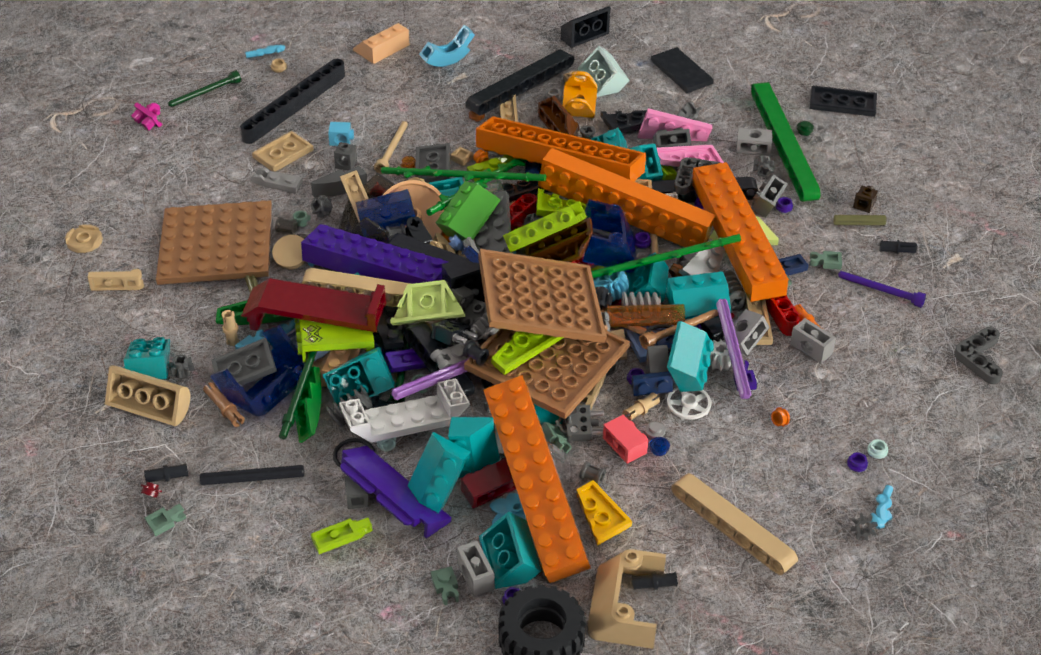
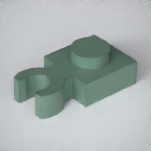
M823 251V254L810 252V266L823 265L824 269H842V252Z
M544 422L541 427L546 440L555 444L554 447L557 451L560 452L562 449L567 454L572 447L567 442L568 439L561 432L560 427Z
M452 566L431 571L434 588L437 594L442 593L443 604L448 605L447 598L450 596L454 597L456 602H459V593L456 590L458 589V582Z

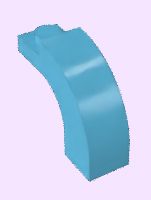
M463 25L450 43L437 46L427 42L419 55L426 63L432 66L444 67L454 64L468 54L470 49L467 46L475 34L467 26Z

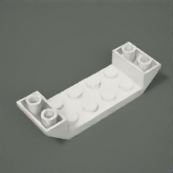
M449 379L437 382V395L368 410H364L359 399L340 402L339 406L350 431L372 443L450 426L451 417H459L470 406V402L457 379Z

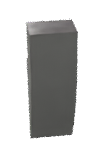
M360 166L346 172L341 169L311 182L312 196L319 197L324 195L329 197L346 194L340 176L357 170L362 184L368 186L367 173Z

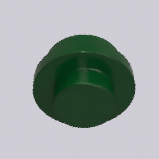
M802 121L797 124L798 133L802 136L810 135L814 129L813 124L808 121Z

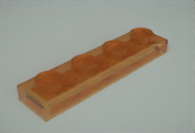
M684 304L607 306L610 327L654 326L656 324L677 325L678 321H685Z

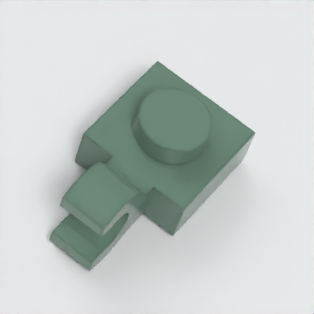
M177 504L168 511L163 507L144 518L156 537L175 526L173 521H183L186 515L183 512V507Z

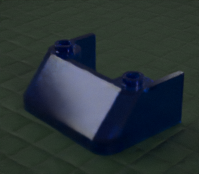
M588 199L584 212L587 218H591L592 228L611 232L608 239L592 235L582 261L609 267L637 260L634 233L621 207L617 204H607ZM636 268L624 270V272L632 273Z
M280 325L262 332L273 347L271 352L277 372L263 377L247 392L237 383L228 369L213 373L210 376L229 402L257 417L266 415L296 389L305 364L302 360V355H298V349Z

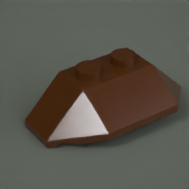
M555 96L538 102V117L548 130L578 137L580 129L578 122H575L571 114Z
M587 218L525 246L526 256L564 262H573L580 259L586 251L593 234L591 218Z

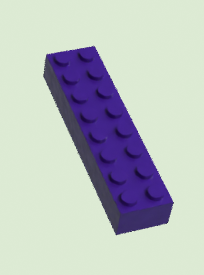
M322 224L316 227L301 242L302 261L342 273L355 274L358 272L360 276L410 284L442 280V264L448 263V261L440 258H434L423 253H417Z

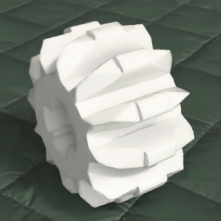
M721 339L719 342L713 340L714 350L711 352L710 366H712V370L717 368L720 372L722 369L728 371L732 364L727 344L722 342Z

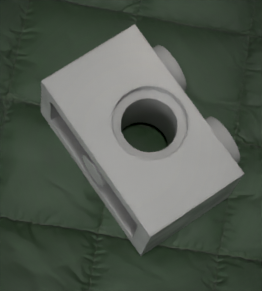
M738 127L736 153L770 156L772 130Z
M747 309L744 310L733 324L741 354L748 355L770 328L763 315Z
M804 318L793 327L790 344L819 363H822L833 354L836 337Z
M478 541L457 547V564L473 596L494 590V572Z

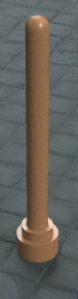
M714 309L684 322L695 326L717 317L719 313L718 310ZM677 325L655 334L647 332L640 335L641 346L646 350L648 346H655L658 340L675 334Z

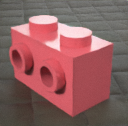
M624 414L604 424L603 439L627 464L647 454V436L641 433L635 427V424L628 420Z

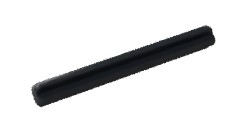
M303 465L207 472L200 474V484L214 485L304 477L305 470Z

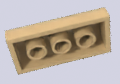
M113 365L109 367L105 405L173 426H177L182 422L190 404V391L187 387Z

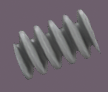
M622 292L621 311L625 310L627 316H629L631 310L634 316L637 315L638 310H640L642 316H644L646 311H648L649 316H652L653 311H656L657 316L660 315L661 296L658 297L656 292H653L652 297H650L649 292H645L644 297H642L641 292H638L636 297L633 292H630L629 297H627L626 292Z

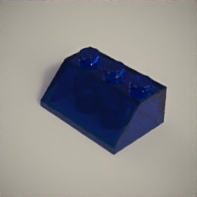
M408 189L355 202L364 236L385 231V226L395 227L400 226V224L405 226L408 218L415 216Z

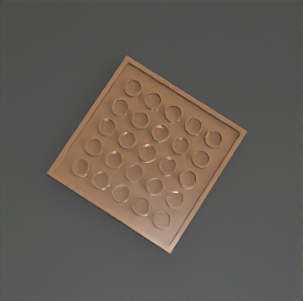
M262 200L256 202L165 208L156 273L157 285L245 278L246 275L268 277L272 201Z
M480 249L478 256L489 327L605 343L607 336L590 265Z
M500 329L480 347L489 350L488 360L482 366H479L475 360L469 358L464 363V369L495 385L523 375L533 404L566 419L630 347V341L605 330L607 336L605 343L574 340L564 337L506 375H503L491 364V358L505 343L511 341L516 331Z

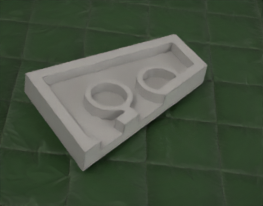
M719 246L697 252L678 273L688 276L718 272L725 248Z

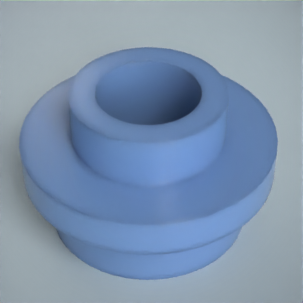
M456 234L453 237L450 236L449 240L451 242L449 245L455 251L458 249L462 251L464 247L463 241Z

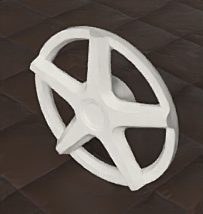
M676 387L667 396L666 404L669 410L674 415L680 417L681 420L701 418L708 415L711 409V398L704 390L700 391L702 393L697 396L688 392H681V400H671L672 394L679 390ZM705 397L708 400L706 409L697 404V402ZM672 405L683 406L682 412L676 411ZM691 409L701 412L696 415H688Z

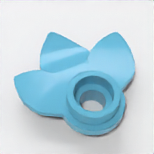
M509 493L506 499H496L489 505L497 513L492 520V524L507 512L526 519L517 493Z

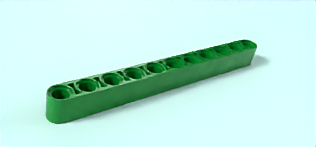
M753 83L751 85L752 97L767 130H772V141L800 201L819 200L821 196L820 187L770 83Z

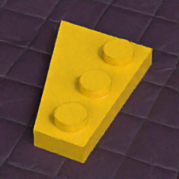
M594 480L576 489L577 498L597 546L632 526V520Z

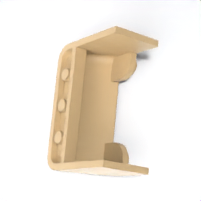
M629 549L599 565L587 628L588 635L592 639L654 649L657 624L634 621L635 612L633 608L627 604L618 603L622 573L638 576L652 575V572L664 574L666 554Z

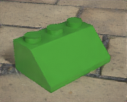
M465 181L440 215L436 224L447 237H453L456 234L461 240L467 239V237H471L473 240L500 202V199L479 184Z

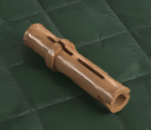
M208 383L211 389L205 385L203 388L204 393L221 410V414L228 418L234 427L240 426L236 420L242 425L245 419L237 411L234 403L229 402L214 383Z

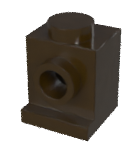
M861 186L855 195L853 208L870 213L876 203L878 190H875L873 186ZM860 201H867L868 205L860 203Z

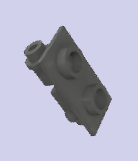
M686 102L676 116L694 120L698 116L697 113L701 110V107L696 109L693 102Z

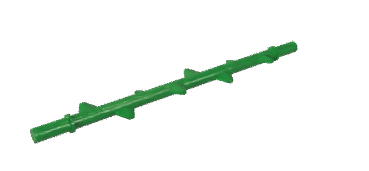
M515 158L507 164L499 163V168L493 172H507L517 165L525 166L527 160ZM481 178L474 183L487 188L486 183L493 179ZM440 194L439 198L441 201L427 209L426 214L431 216L438 211L444 210L455 194L450 197Z
M430 166L422 169L381 168L382 174L404 175L405 178L418 175L462 177L465 181L473 178L526 180V182L546 181V174L491 172L490 168L484 171L430 169Z
M737 234L725 238L720 237L717 240L591 271L592 277L612 275L616 272L672 258H680L684 255L719 246L723 247L724 245L741 241V236Z

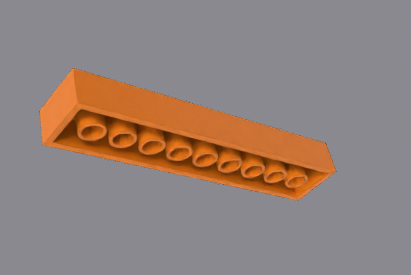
M494 116L476 128V147L484 151H493L500 155H509L516 159L521 158L528 162L542 164L543 158L551 148H554L632 181L637 180L645 172L646 153Z
M551 148L543 158L540 174H546V181L538 182V186L567 199L591 205V209L601 213L625 212L624 216H615L613 218L683 247L705 243L709 239L715 214L554 148Z
M724 162L693 168L692 185L705 211L715 214L713 227L718 238L737 234L741 236V241L724 245L723 248H725V252L750 302L787 295L789 278L728 163Z
M523 375L483 389L546 578L549 583H553L591 569Z

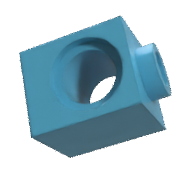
M330 122L328 131L329 145L338 146L340 142L350 144L351 139H354V129H351V122Z

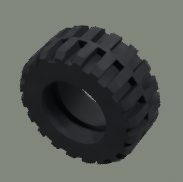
M538 585L535 588L532 586L525 587L524 591L518 590L513 594V598L509 597L505 601V606L501 607L499 612L498 642L499 647L502 648V654L581 655L585 644L586 618L584 617L582 606L579 605L575 597H569L570 593L565 590L559 591L558 587L555 586L548 588L545 585ZM535 621H547L557 625L562 631L554 637L539 639L529 636L522 629Z

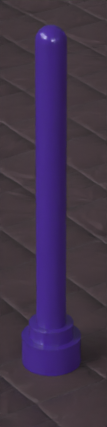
M844 271L838 273L841 279L910 300L916 307L922 308L924 305L925 293L914 292L913 294Z

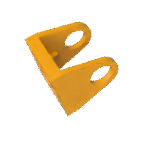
M583 71L573 72L564 85L563 107L571 116L595 118L597 84L589 73ZM575 76H584V77H586V78H585V79H579V78H576Z

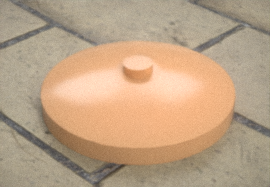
M418 180L403 181L390 187L380 198L376 209V220L383 237L387 240L385 226L395 227L404 224L406 228L408 218L413 216L419 217L433 240L435 233L442 235L443 231L438 227L436 221L444 210L438 211L431 216L426 214L427 209L441 201L439 198L440 191L429 183Z

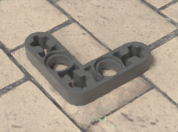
M691 157L683 158L675 179L674 191L680 195L689 193L692 185L693 168L722 162Z
M986 327L956 345L954 352L956 359L989 384H998L1001 381L1002 369L982 354V352L998 343L1000 336L998 329ZM973 342H978L981 346L974 345ZM974 361H979L983 365H976Z

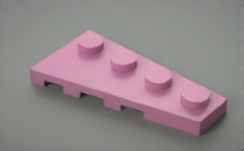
M648 109L638 132V138L653 139L652 137L659 130L673 131L676 128L690 130L691 141L707 142L712 131V124Z
M713 145L657 148L661 165L679 167L681 160L686 157L724 163Z

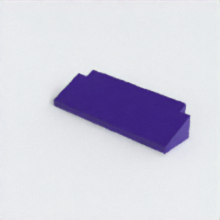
M367 445L342 450L341 471L367 493L377 495V502L404 525L415 527L422 522L425 524L424 537L427 539L451 522L452 517L442 509L437 513L420 504L407 486L409 481Z

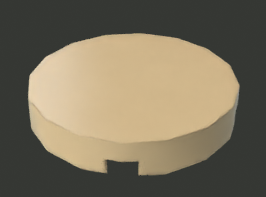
M90 224L79 225V228L76 229L72 228L65 236L67 248L77 253L93 251L101 245L103 240L99 228Z
M287 235L275 243L272 254L279 267L293 270L305 263V261H302L301 242L304 240L302 237Z

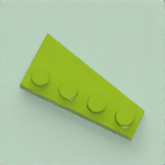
M522 331L516 332L512 336L511 341L505 343L491 358V364L503 375H506L564 337H553Z

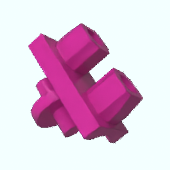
M138 102L134 104L136 111L131 117L138 124L141 122L147 130H150L154 125L158 128L163 125L157 120V115H160V106L157 103L148 104L146 108Z

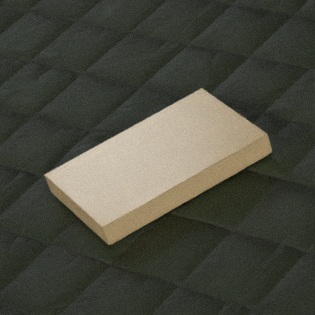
M290 131L252 152V157L269 170L276 172L310 153L314 148L312 144L293 131Z

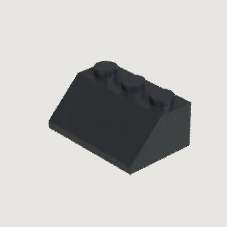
M604 7L565 23L561 26V40L570 48L609 34L611 7Z
M457 259L442 264V280L446 281L451 290L463 286L470 290L476 288L479 290V293L474 296V299L485 302L479 263Z

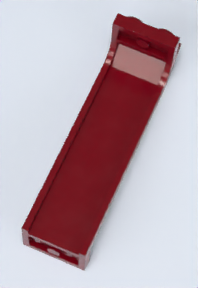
M269 278L253 287L241 316L247 317L250 330L254 331L259 330L265 313L376 332L383 308L386 305L385 285L377 284L375 292L372 291L370 296Z

